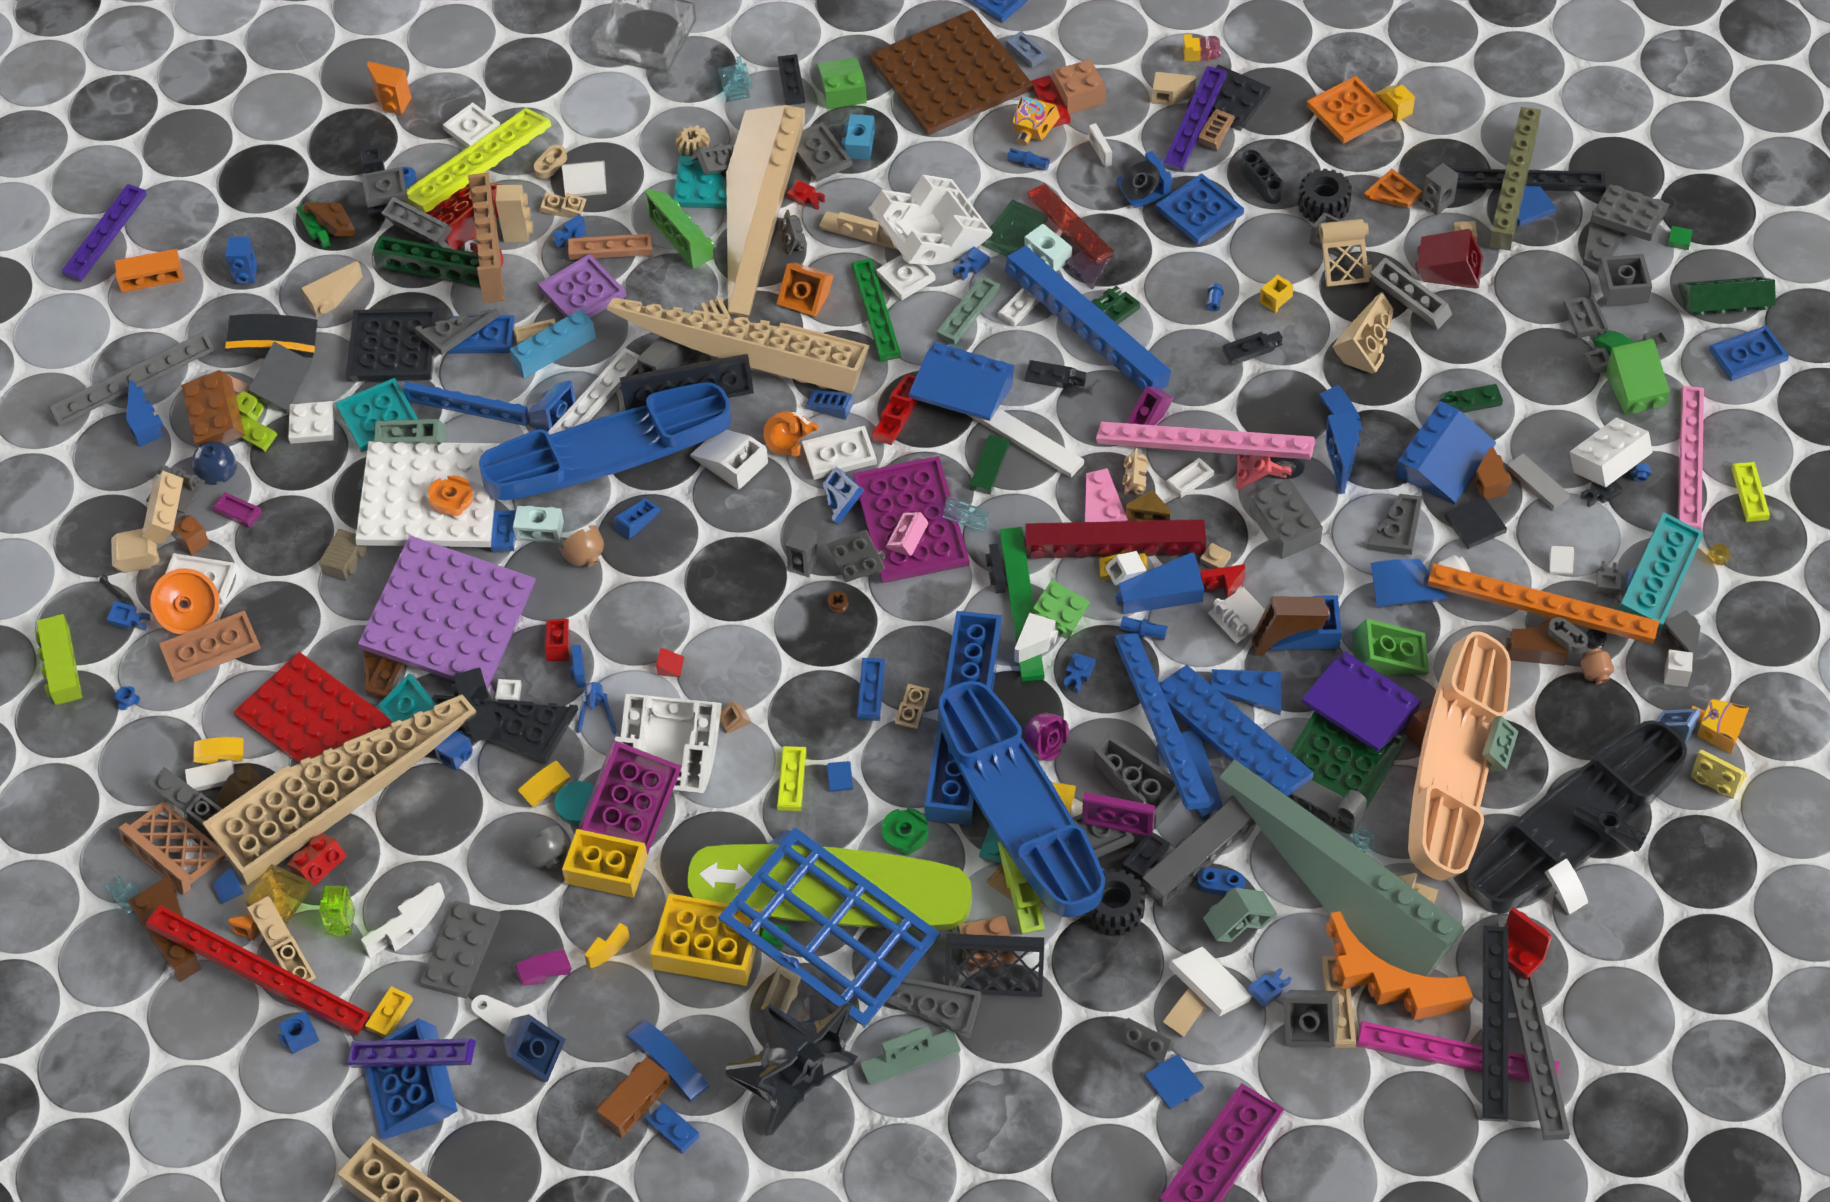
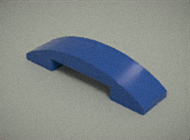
M644 1020L626 1035L642 1053L645 1052L658 1066L669 1073L675 1087L690 1102L710 1087L706 1079L684 1053L648 1021Z

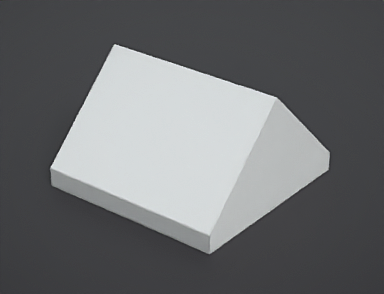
M604 161L562 165L565 196L567 193L576 196L607 194Z

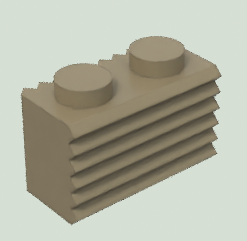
M338 529L319 561L322 573L346 581L349 575L354 574L356 571L357 561L360 557H364L367 546L356 545L355 533Z

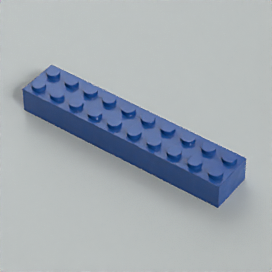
M956 611L943 692L952 686L968 681L981 682L993 691L1002 634V615ZM938 721L925 801V818L927 821L972 826L976 800L953 758Z

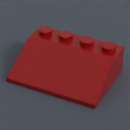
M490 182L497 219L499 215L496 206L497 185L501 184ZM469 183L463 189H459L452 194L449 199L436 205L433 210L426 212V214L448 224L452 228V231L445 239V242L451 248L461 250L466 242L476 238L474 208Z

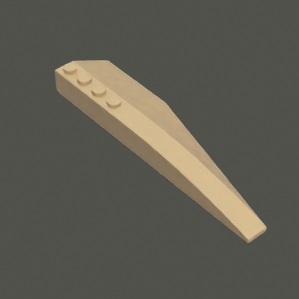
M612 298L607 306L608 311L686 347L718 358L748 353L751 368L774 373L782 378H793L800 383L808 382L816 384L820 388L835 389L842 393L853 394L870 346L785 323H780L779 326L769 325L770 321L761 320L760 323H752L745 317L732 320L729 319V315L699 310H693V313L682 312L683 308L673 307V310L662 309L659 304L642 306V303L639 301Z

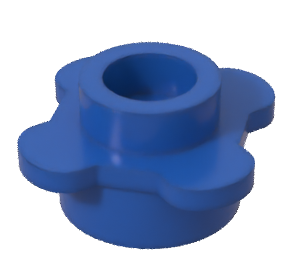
M132 686L121 687L113 696L114 700L118 701L120 710H126L133 704L140 702V697L135 694V688Z

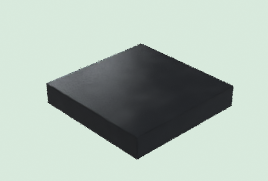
M1484 496L1445 512L1446 520L1467 549L1507 532V527Z

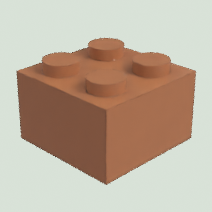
M1091 59L1053 70V82L1069 114L1105 104L1106 86Z

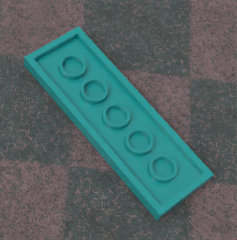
M1663 512L1618 609L1626 613L1659 621L1658 629L1660 630L1704 532Z

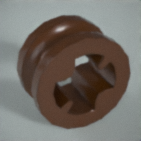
M835 591L828 596L827 602L832 612L842 613L847 610L849 603L844 592ZM840 600H842V603H841V604H840V603H836V605L834 604V601H840Z

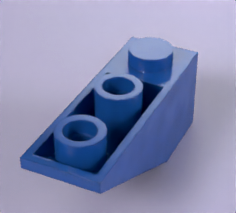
M131 380L129 382L126 420L133 437L139 447L162 437L163 433L160 427L164 425L158 414L154 416L153 412L155 410L150 400L145 401L146 395L142 387H137L134 381Z

